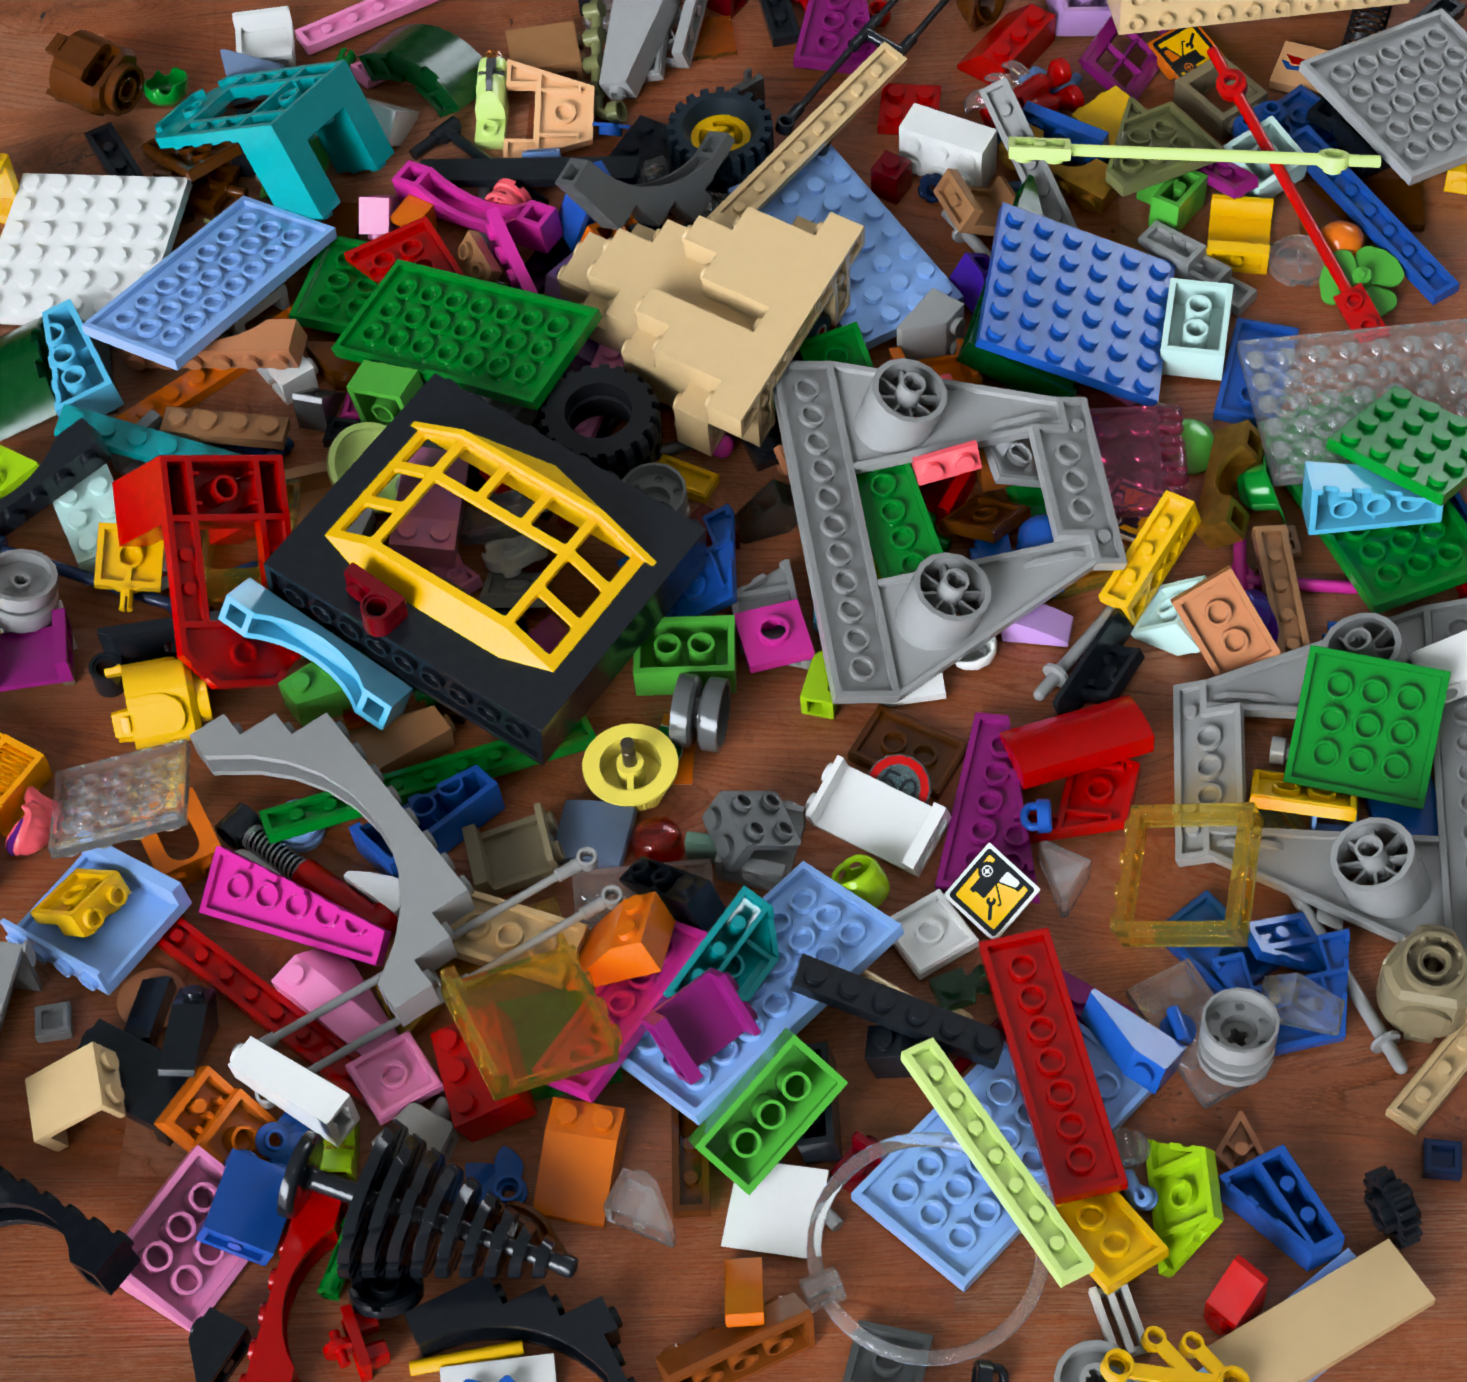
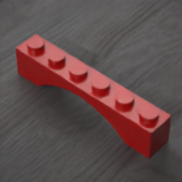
M312 1191L299 1215L293 1219H288L290 1222L287 1234L283 1233L279 1241L278 1253L280 1260L278 1267L272 1268L269 1276L268 1288L271 1290L267 1303H262L259 1310L258 1324L260 1329L257 1338L253 1337L249 1344V1367L247 1373L241 1374L239 1382H300L289 1351L288 1325L292 1305L301 1284L310 1270L326 1253L336 1246L342 1230L340 1228L343 1218H346L349 1208L346 1202Z

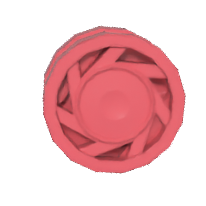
M503 178L495 184L493 191L488 193L484 200L497 204L516 205L525 203L532 198L524 187L519 189L515 186L516 181Z

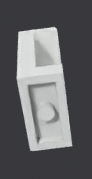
M289 6L234 12L232 14L235 27L236 52L284 64V68L296 66L294 26Z

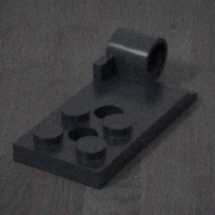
M221 610L209 611L210 620H219L218 617ZM173 617L97 628V634L104 652L95 655L91 659L88 669L95 688L101 696L112 698L121 695L124 692L122 676L106 678L104 669L112 668L117 664L125 665L163 657H175V659H178Z

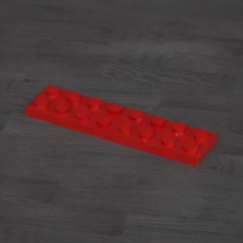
M1049 928L978 942V950L1002 1031L1005 1034V1041L1054 1205L1128 1189L1127 1177Z

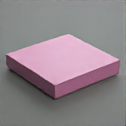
M409 1030L345 1065L349 1076L380 1126L394 1119L409 1103L421 1104L444 1091L441 1080Z

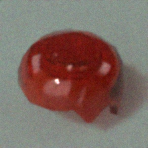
M649 817L640 821L631 834V843L636 860L641 856H645L674 866L678 864L684 855L685 845L682 831L678 824L668 817Z

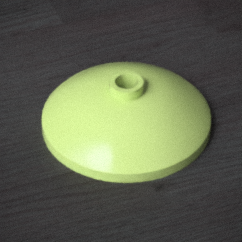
M374 422L357 423L345 428L337 435L328 450L326 462L332 486L336 484L387 427L386 425ZM397 473L377 497L396 501V482L401 474ZM367 507V509L373 510L374 514L388 513Z

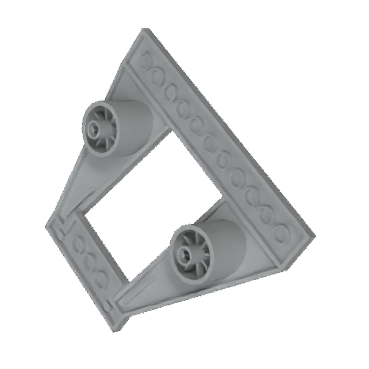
M906 358L889 360L878 368L836 361H791L774 387L776 413L833 704L899 702L1089 572L1097 570H1124L1126 567L1127 559L1086 397H1054L942 379L931 367L920 361ZM1025 438L1030 439L1054 543L973 560L959 554L947 552L933 554L920 562L915 572L877 580L856 474L912 463L913 457L976 440L978 448ZM959 612L962 616H956V613Z
M1467 598L1424 605L1391 617H1385L1377 613H1357L1343 618L1332 626L1323 640L1209 679L1173 685L1175 861L1178 866L1185 867L1214 862L1395 943H1398L1405 935H1410L1418 925H1442L1453 929L1457 933L1461 944L1467 952V695L1444 704L1433 758L1439 836L1411 835L1401 823L1389 818L1369 817L1354 822L1343 831L1247 827L1244 717L1296 719L1310 645L1412 664L1410 655L1414 651L1467 630ZM1402 866L1399 873H1396V867ZM1361 872L1353 881H1349L1351 873ZM1367 882H1370V883H1372V884H1374V885H1365V884H1366Z

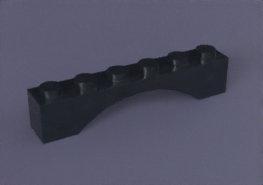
M79 419L57 435L50 451L33 474L17 489L0 499V536L10 534L113 459L100 432L85 419Z
M0 1166V1227L30 1224L45 1226L61 1233L68 1245L69 1260L87 1283L112 1296L141 1261L132 1249L134 1245L132 1239L120 1230L112 1233L101 1220L94 1216L90 1220L87 1219L77 1207L70 1203L66 1207L63 1206L59 1199L48 1191H44L43 1194L39 1193L37 1188L28 1180L21 1178L20 1181H17L7 1169Z

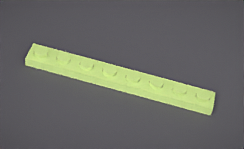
M932 1037L901 1051V1061L1058 1285L1063 1287L1093 1272L1094 1261L935 1039Z

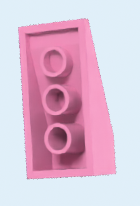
M421 447L408 463L433 467L445 455L447 450ZM458 457L444 474L467 486L469 463ZM401 474L396 501H404L422 479ZM434 484L390 534L389 548L418 565L456 568L465 500L442 486Z

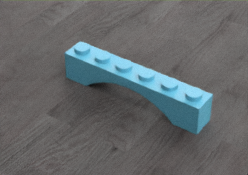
M249 577L226 595L218 617L219 620L245 638L281 645L316 663L341 686L350 700L354 712L382 731L403 713L413 690L411 686Z

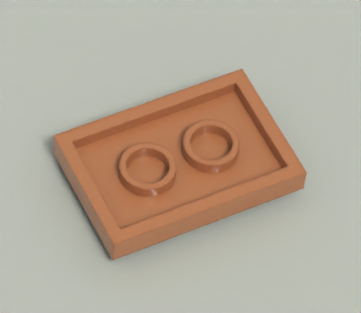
M1230 565L1170 599L1215 676L1277 656L1281 653Z

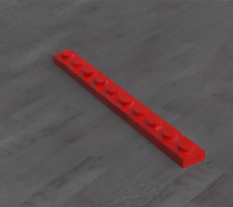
M181 916L155 944L207 986L215 988L216 993L268 1033H275L307 1014ZM316 1020L279 1040V1042L310 1066L347 1045ZM353 1051L319 1071L320 1074L350 1094L351 1098L372 1113L345 1067L346 1064L360 1057L359 1053Z

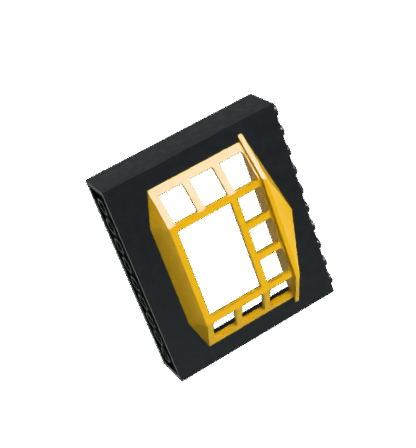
M434 373L264 562L269 591L388 672L544 766L630 660L639 646L643 644L661 619L665 617L706 566L707 529L699 521L692 518L688 519L676 512L671 505L661 503L648 496L643 489L633 487L622 481L615 473L605 471L594 465L586 456H579L568 450L560 441L551 440L540 434L532 425H525L514 419L506 410L497 409L488 404L478 394H471L460 388L452 379H445ZM427 440L447 450L445 455L433 467L408 463ZM458 457L491 476L478 492L469 489L444 474ZM397 473L422 479L404 501L377 497ZM501 483L535 502L523 517L519 518L488 500ZM434 484L442 486L558 554L507 615H501L382 544ZM367 507L392 513L371 537L346 532ZM545 509L552 511L579 527V530L568 543L564 544L532 525ZM590 534L629 556V559L610 582L606 581L576 552ZM352 562L406 599L408 617L386 636L373 637L364 630L360 612L361 601L354 599L346 590L344 570ZM567 562H570L600 591V594L580 618L546 588ZM536 598L544 601L570 626L568 633L550 654L546 653L516 624ZM375 613L372 616H380L383 613Z

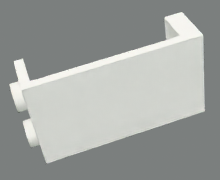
M838 755L834 763H829L826 766L821 778L823 782L817 793L813 792L808 798L805 805L806 818L811 825L919 878L952 818L948 809L934 802L933 806H930L850 767L845 759Z

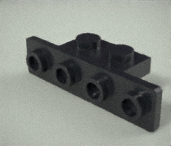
M1114 608L1052 701V705L1058 715L1082 709L1085 703L1099 704L1119 698L1145 659L1140 648L1123 646L1133 629L1121 608Z

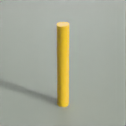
M511 1341L409 1361L411 1376L440 1371V1367L494 1361L525 1355L523 1341Z

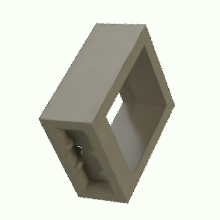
M1223 56L1230 69L1240 70ZM1208 60L1175 80L1173 102L1221 142L1232 135L1234 120L1241 113L1237 106L1223 113L1203 96L1216 87V80L1219 76L1211 60ZM1244 73L1248 83L1245 97L1250 106L1254 108L1267 101L1268 92ZM1230 80L1226 85H1233L1236 80Z

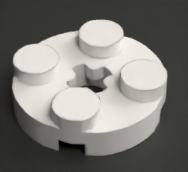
M510 528L491 538L485 545L487 552L485 554L482 552L481 554L489 571L503 573L505 578H512L519 575L522 568L535 561L544 559L548 555V550L524 534Z

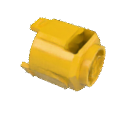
M163 657L125 665L117 664L112 668L104 669L106 678L122 676L127 708L111 712L115 737L119 738V743L135 742L136 749L143 750L190 741L189 735L203 727V722L213 720L207 684L183 662L175 659V657Z

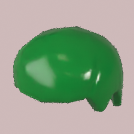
M173 67L168 75H163L157 70L152 78L145 80L143 92L154 105L161 107L178 105L187 95L188 75L186 71L177 67Z

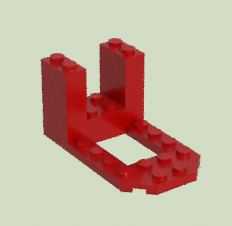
M159 455L112 482L119 547L151 546L164 539L177 658L212 690L274 687L278 685V682L285 678L287 671L293 663L299 660L302 655L281 645L245 638L221 620H210L200 529H208L210 545L241 544L256 537L261 583L263 587L268 589L264 562L292 532L283 456Z

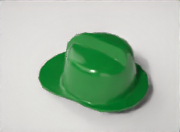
M1263 455V463L1247 469L1238 476L1239 497L1247 508L1254 511L1278 510L1284 524L1287 525L1275 494L1268 458L1266 455Z

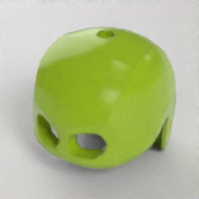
M859 854L849 857L835 868L831 876L832 880L875 908H878L886 900L890 892V884L886 873L873 858L867 855ZM852 863H861V865L857 867L850 868V865ZM844 870V875L839 881V875Z

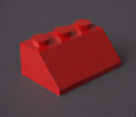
M1032 3L1007 13L957 64V69L988 85L1007 77L1012 86L1055 41L1056 15Z

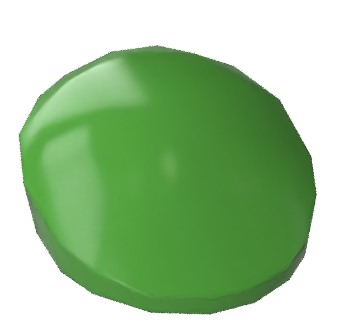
M1181 419L1170 425L1165 433L1167 461L1172 467L1189 475H1199L1206 472L1214 435L1209 427L1195 419Z

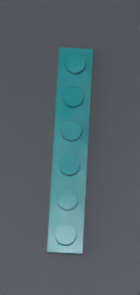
M68 404L63 405L54 429V436L56 437L76 421L83 418L100 432L109 452L146 463L159 455H242Z

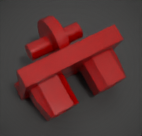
M351 1303L341 1306L340 1312L343 1318L341 1325L346 1337L341 1336L339 1329L330 1331L329 1337L331 1341L322 1350L324 1357L329 1361L338 1360L340 1368H346L351 1364L348 1356L352 1354L361 1382L373 1380L372 1370L390 1363V1353L384 1339L365 1345L362 1338L379 1331L378 1319L364 1317L355 1311L353 1312Z

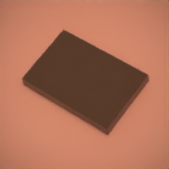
M879 703L849 750L847 757L848 761L871 771L878 762L887 757L901 755L912 758L922 766L928 777V796L939 800L964 760L968 742ZM894 764L880 772V775L884 776L890 768L901 775L899 777L890 772L887 778L900 784L907 779H913L917 783V791L920 792L921 790L920 780L916 772L909 766ZM912 782L905 784V786L914 789Z

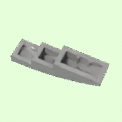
M1156 220L1138 238V243L1152 256L1174 264V275L1179 279L1234 284L1230 312L1239 317L1257 299V289L1232 277V268L1208 256L1206 245Z

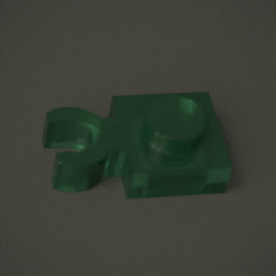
M983 964L976 966L972 973L968 975L960 967L929 979V987L939 1007L950 1011L975 1004V993L977 992L980 994H991L989 983L980 980L981 977L986 976Z

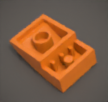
M207 1065L200 1066L195 1077L187 1079L154 1122V1125L187 1152L196 1145H199L223 1164L232 1148L252 1151L260 1159L270 1162L268 1158L263 1157L257 1151L255 1136L261 1126L269 1122H277V1120L241 1088L235 1089ZM271 1134L269 1136L270 1144L277 1147L280 1143L278 1135Z

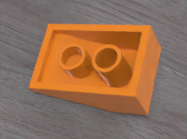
M656 891L642 895H633L630 898L624 899L589 930L565 987L568 993L662 971L676 920Z
M553 1097L544 1133L533 1207L546 1218L605 1228L629 1129L625 1108Z

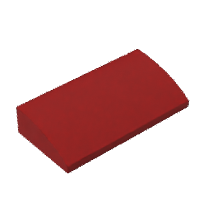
M1129 695L1000 732L1001 741L1023 790L1154 752L1155 735L1144 714Z

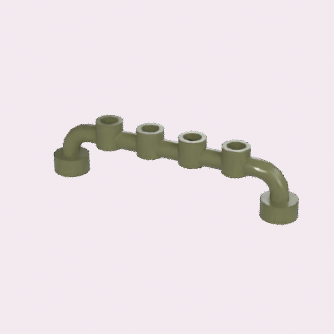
M591 0V2L584 4L582 7L585 19L591 21V29L583 31L582 34L585 46L591 47V56L584 57L582 65L585 73L591 74V83L588 84L595 86L594 114L597 118L608 120L610 123H625L628 119V111L622 100L618 99L608 102L606 107H603V98L606 97V94L600 87L599 80L603 62V44L606 43V33L603 29V17L606 16V6L603 0Z

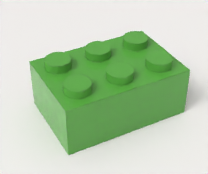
M735 615L663 617L652 633L633 654V677L636 696L673 695L678 676L681 673L699 675L703 683V689L705 683L711 677L727 678L730 681L731 693H737Z

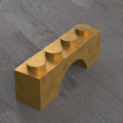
M1029 123L1035 137L1044 138V131ZM1001 141L999 144V160L1007 168L1015 170L1012 160L1008 157L1005 145ZM1097 158L1085 165L1074 167L1048 163L1063 197L1074 199L1089 211L1103 214L1118 193L1105 181L1108 164Z
M1249 420L1215 431L1198 506L1201 523L1195 531L1196 535L1211 550L1241 542L1245 539L1250 515L1233 498V495L1238 486V476L1247 469L1261 464L1266 441Z

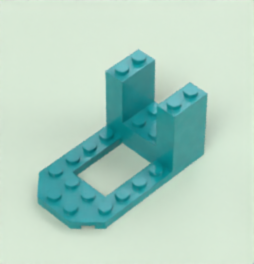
M346 60L229 75L218 80L219 87L205 93L203 88L192 93L155 125L157 132L155 140L160 149L174 147L175 150L190 145L196 148L208 143L218 145L225 141L238 142L273 205L317 221L329 218L333 214L332 210L341 201L308 143L316 136L319 138L337 173L351 172V174H355L362 170L378 171L387 164L386 160L395 153ZM260 95L268 96L251 113L218 117L226 112V106L229 103L240 98L248 97V99H254Z

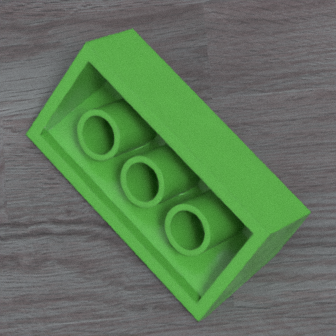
M785 1028L716 1110L692 1133L688 1141L750 1196L848 1082L801 1039Z

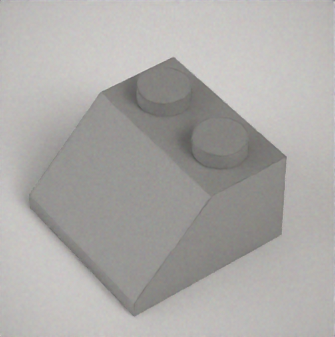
M932 288L897 326V347L901 346L905 358L918 360L955 354L956 339L963 338L964 340V326L966 322L964 318V303Z

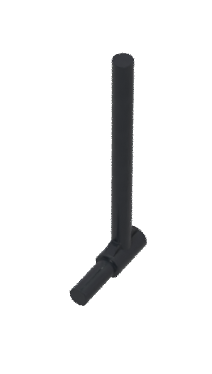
M451 116L429 133L428 137L409 150L411 157L417 160L434 146L452 142L473 159L492 158L461 135L462 125L455 116ZM524 187L530 194L531 200L549 204V200L535 189Z

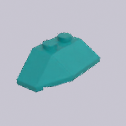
M744 885L664 991L663 995L667 998L672 997L712 967L723 973L729 972L739 985L740 989L737 991L740 999L742 1002H749L779 961L773 906Z

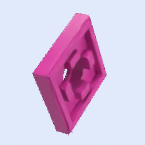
M798 599L733 614L735 615L737 634L750 674L809 660L815 655ZM777 625L785 628V633L777 639L766 638L761 632L762 629L765 631L770 628H777Z

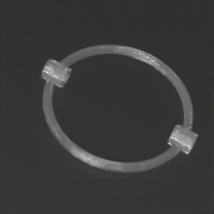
M915 1132L897 1135L872 1144L855 1154L836 1171L823 1188L813 1209L807 1233V1263L810 1276L800 1279L799 1285L805 1302L812 1313L824 1308L831 1319L846 1335L862 1347L881 1357L919 1366H941L964 1362L978 1357L1006 1341L1027 1320L1037 1305L1047 1280L1048 1269L1036 1252L1033 1273L1027 1290L1010 1316L987 1335L971 1343L944 1350H915L900 1347L872 1335L852 1320L839 1304L840 1301L847 1299V1295L838 1271H836L834 1266L824 1270L822 1235L825 1220L837 1194L859 1170L884 1155L909 1148L939 1147L966 1154L953 1134ZM1044 1181L1038 1183V1185L1041 1187V1189L1046 1194L1048 1199L1051 1201L1053 1206L1056 1208L1053 1196L1048 1186L1045 1185Z

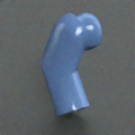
M1133 1169L1124 1170L1128 1181V1189L1123 1191L1129 1204L1134 1209L1143 1211L1153 1210L1159 1200L1156 1190L1152 1187L1141 1185Z

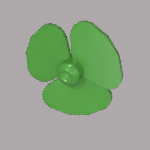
M1373 246L1360 248L1355 255V259L1348 250L1342 249L1333 253L1351 286L1362 283L1380 317L1395 309L1397 306L1396 295L1392 291L1378 286L1395 287L1403 281L1404 271L1398 259L1386 250ZM1324 264L1319 279L1321 298L1328 305H1336L1333 297L1341 292Z

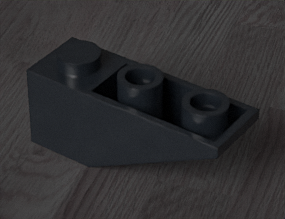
M641 856L633 862L629 869L619 878L623 885L638 895L656 891L676 921L703 931H707L726 910L710 880L645 856Z

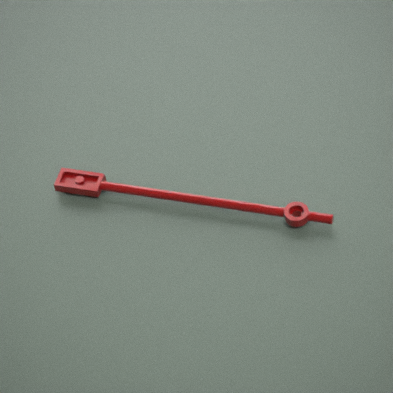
M1217 46L1209 48L1207 54L1219 74L1216 80L1219 96L1225 101L1235 103L1261 151H1276L1245 97L1248 83L1244 73L1238 69H1230ZM1236 80L1233 85H1226L1228 81ZM1269 164L1341 292L1334 296L1333 300L1362 353L1390 339V333L1362 283L1351 286L1283 164Z

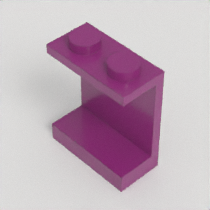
M65 608L52 610V626L44 627L35 632H8L0 634V692L74 681L73 627Z
M712 967L641 1019L677 1077L690 1085L703 1077L698 1067L742 1033L747 1032L755 1037L761 1033V1030L755 1023L758 1019L756 1012L748 1002H742L737 994V991L740 989L739 985L727 971L723 973Z

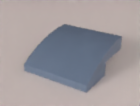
M566 800L555 840L560 841L565 854V860L560 861L561 865L576 858L579 849L591 847L596 851L598 857V865L592 871L622 870L638 811L634 807L618 806L604 801ZM585 856L581 859V861L587 863L590 862L593 859V857Z

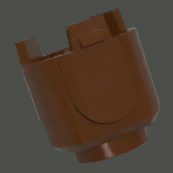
M79 30L70 36L57 33L46 47V52L54 57L50 69V88L47 89L46 94L54 97L57 101L67 103L98 116H104V114L114 116L126 114L139 102L143 93L145 79L143 71L137 66L136 53L132 49L87 30Z

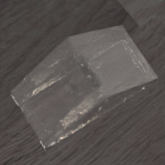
M1047 840L1042 841L1039 844L1040 865L1061 918L1068 917L1090 879L1091 860Z

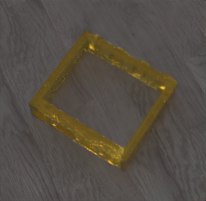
M1254 802L1131 805L1130 818L1126 819L1124 824L1125 849L1121 850L1119 857L1122 869L1120 881H1117L1115 884L1116 910L1110 916L1111 932L1115 934L1123 947H1247L1264 821ZM1237 826L1225 920L1134 921L1147 828Z

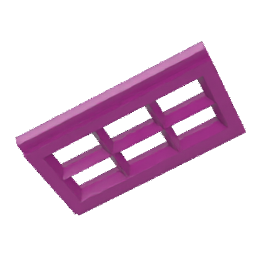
M1111 15L1078 62L1106 90L1116 85L1130 97L1138 100L1159 70L1157 56L1148 47L1147 43L1141 39L1145 32L1125 34L1132 42L1123 54L1116 49L1111 42L1118 32ZM1161 30L1156 32L1161 36L1169 30ZM1136 45L1148 55L1140 68H1137L1127 59ZM1106 50L1118 60L1110 73L1097 63ZM1122 65L1134 75L1126 88L1113 78Z

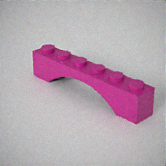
M410 160L392 178L400 204L410 194L434 204L436 218L485 234L484 224L488 223L486 210L497 206L514 243L545 254L549 253L564 234L557 208L535 200H529L516 205L489 202L458 188L434 168Z

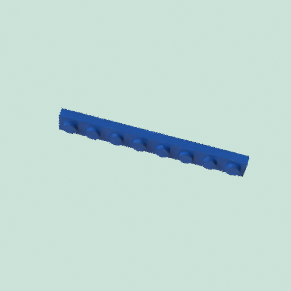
M1308 124L1289 134L1303 152L1319 153L1320 150L1330 148ZM1308 165L1307 172L1378 248L1386 250L1398 259L1404 275L1432 305L1458 292L1460 283L1349 167L1341 171V174L1330 175L1324 173L1323 169L1317 165Z

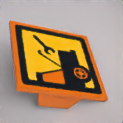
M1200 26L1171 29L1147 43L1148 47L1157 56V66L1169 80L1178 79L1210 60L1207 50L1216 46Z

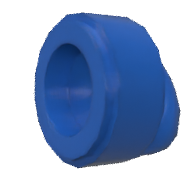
M1049 798L1036 799V802L1025 804L1020 813L1022 826L1029 831H1038V834L1051 833V800ZM1037 810V822L1032 823L1029 820L1030 811Z

